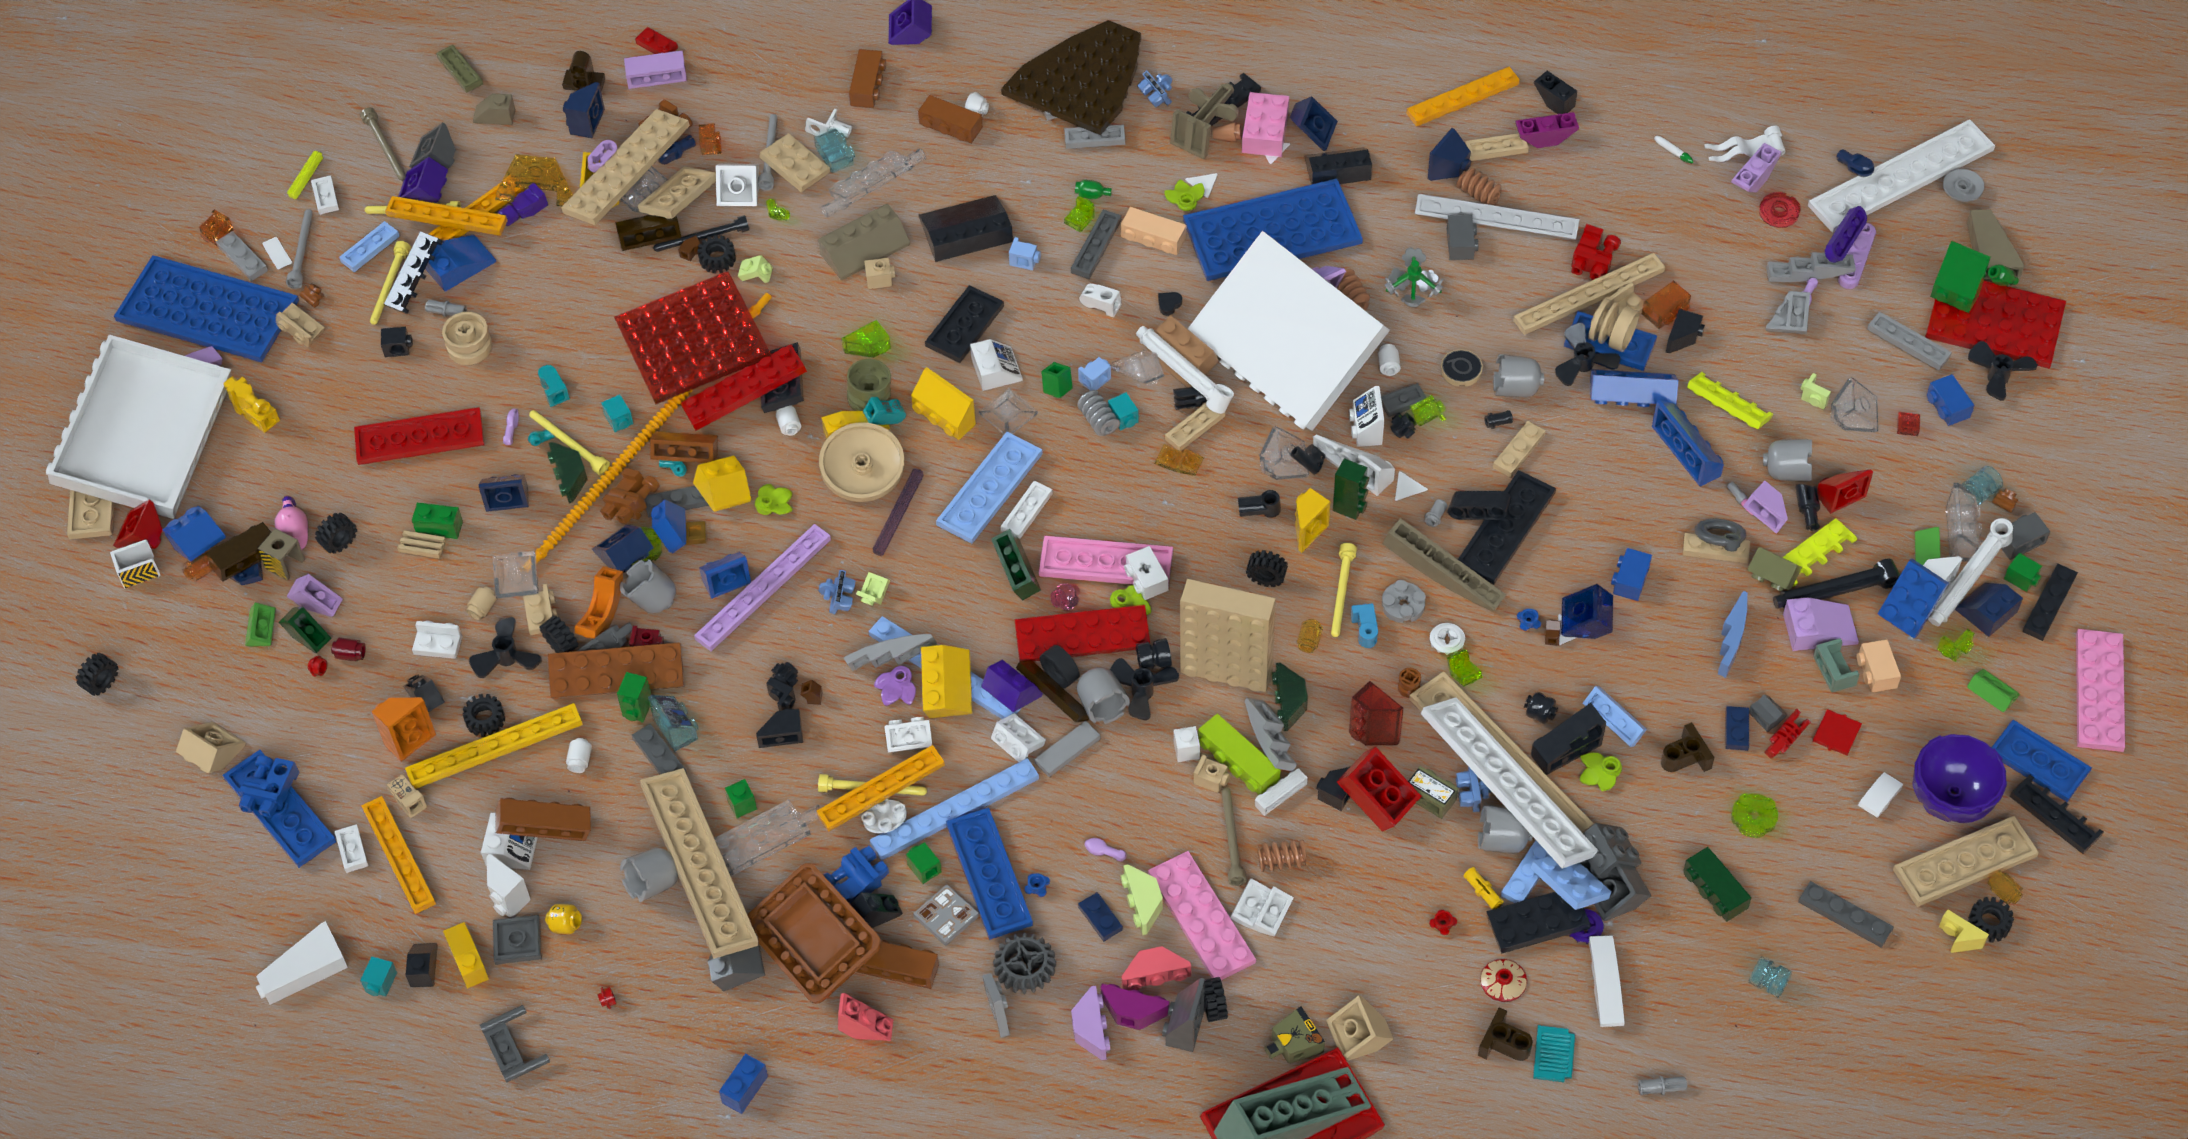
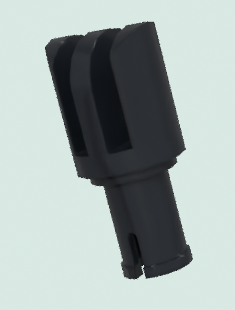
M1194 387L1173 389L1175 410L1200 407L1202 402H1207L1206 397Z
M1798 484L1795 490L1799 512L1804 514L1806 530L1815 531L1820 528L1817 512L1820 510L1817 486Z

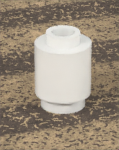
M1392 344L1381 346L1378 352L1380 372L1387 376H1393L1401 369L1399 352Z
M790 405L776 410V419L781 433L789 436L795 435L801 429L796 409Z
M577 738L570 742L566 764L567 769L571 772L583 773L585 768L588 767L592 745L586 739Z

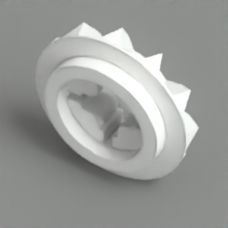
M1439 624L1430 633L1431 646L1437 649L1438 653L1443 652L1448 655L1454 652L1456 654L1458 650L1463 649L1465 634L1455 624ZM1446 634H1448L1450 639L1449 644H1446L1444 640Z

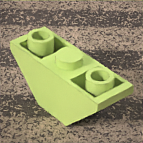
M1128 864L1123 865L1124 874L1120 875L1123 888H1128L1129 891L1127 895L1128 905L1130 908L1134 907L1136 913L1133 914L1134 924L1136 928L1140 927L1142 935H1146L1163 909V897L1155 877Z

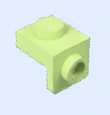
M762 255L742 260L738 277L742 281L759 277L764 283L770 281L773 267Z
M1813 373L1809 379L1806 378L1802 383L1801 390H1803L1801 399L1824 410L1828 404L1831 391L1816 385L1817 374Z
M868 572L861 592L857 591L856 595L862 597L861 602L873 606L875 602L881 605L890 580Z

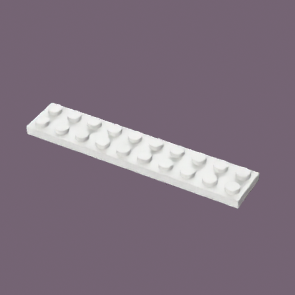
M1969 119L1875 167L1872 175L1867 177L1857 176L1815 197L1808 202V207L1833 233L1850 208L1861 206L1865 210L1866 215H1869L1947 175L1949 172L1959 169L1994 151L1995 145Z
M1457 697L1423 707L1421 715L1562 869L1594 857L1598 849Z

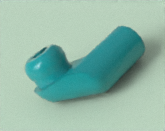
M548 430L533 431L529 434L528 441L532 446H538L545 441L555 438V436Z
M659 460L660 468H670L676 476L681 477L687 471L685 464L681 461Z

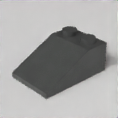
M1199 978L1179 992L1175 1002L1171 1001L1168 1015L1171 1018L1169 1023L1165 1022L1162 1036L1166 1037V1046L1190 1052L1194 1051L1205 1011V979Z

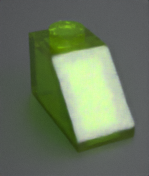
M877 320L841 338L845 354L874 358L891 349L890 336Z

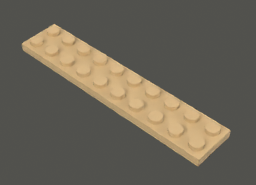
M1444 671L1410 694L1409 700L1421 712L1423 707L1457 697L1582 833L1594 825Z
M684 768L640 780L643 793L668 852L673 857L676 871L713 959L758 946L757 936Z

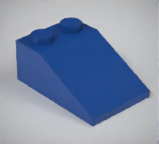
M475 235L443 240L442 245L437 244L432 254L435 260L434 262L429 260L425 269L446 292L496 263V259Z

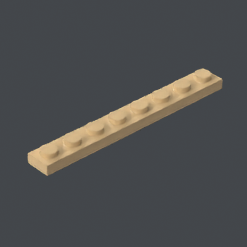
M1652 253L1514 316L1513 321L1521 332L1526 335L1595 304L1607 296H1612L1622 286H1626L1631 282L1637 285L1665 271V266Z

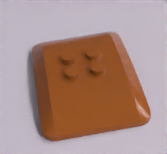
M811 863L801 865L747 914L754 932L758 936L761 947L804 996L814 1004L826 1000L873 957L882 945V940L877 933Z

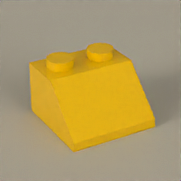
M734 455L697 466L693 484L714 512L751 501L745 469Z
M1311 488L1305 493H1301L1295 502V528L1298 551L1301 553L1329 526L1330 501Z

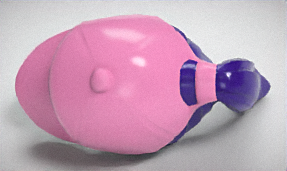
M284 496L282 499L283 507L275 518V528L297 539L302 550L308 541L307 517L301 509L296 507L293 497Z

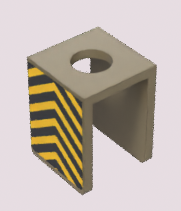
M276 528L258 548L265 569L285 580L289 579V575L283 559L288 555L302 563L305 560L298 540ZM277 541L280 549H273L272 544Z

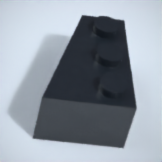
M1589 703L1549 733L1535 740L1532 744L1531 757L1544 774L1548 775L1602 746L1606 721L1592 703Z

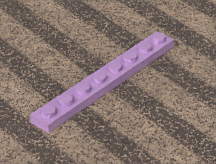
M814 524L694 635L695 640L710 652L714 650L831 541L830 535Z

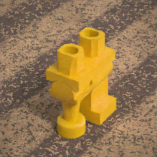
M232 376L223 383L236 413L239 415L243 413V416L263 433L280 421L276 409L265 399H258L251 385L247 383L244 377L237 380Z

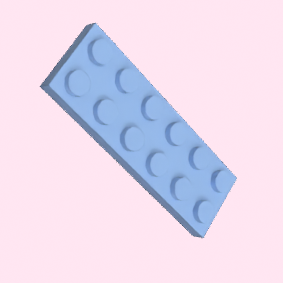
M1006 432L938 517L936 525L973 544L1042 456V449Z

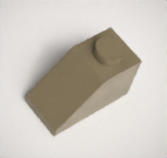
M492 93L476 106L473 123L512 125L516 111L512 94Z

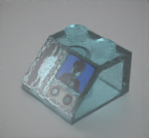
M648 696L653 720L674 752L698 740L696 732L699 730L698 725L693 718L689 719L687 716L688 711L683 702L679 703L675 696Z

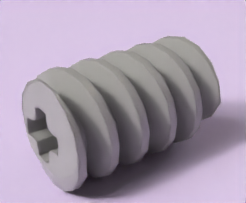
M1097 390L1089 391L1079 399V410L1086 417V420L1097 435L1106 436L1113 433L1119 427L1120 421L1116 419V415L1112 413V409L1108 407L1104 398L1098 395Z

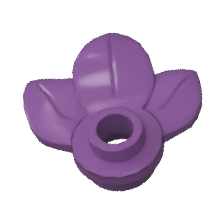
M898 666L891 672L881 674L874 684V687L882 689L881 698L885 706L894 703L899 698L906 704L911 705L916 695V687L911 682L912 673L905 666ZM903 673L904 678L897 679L898 674Z

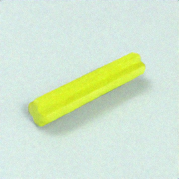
M316 150L312 152L287 191L289 198L297 199L323 159L321 152Z

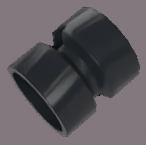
M1167 638L1158 639L1153 642V645L1148 641L1136 643L1139 668L1153 670L1155 665L1161 668L1172 666Z

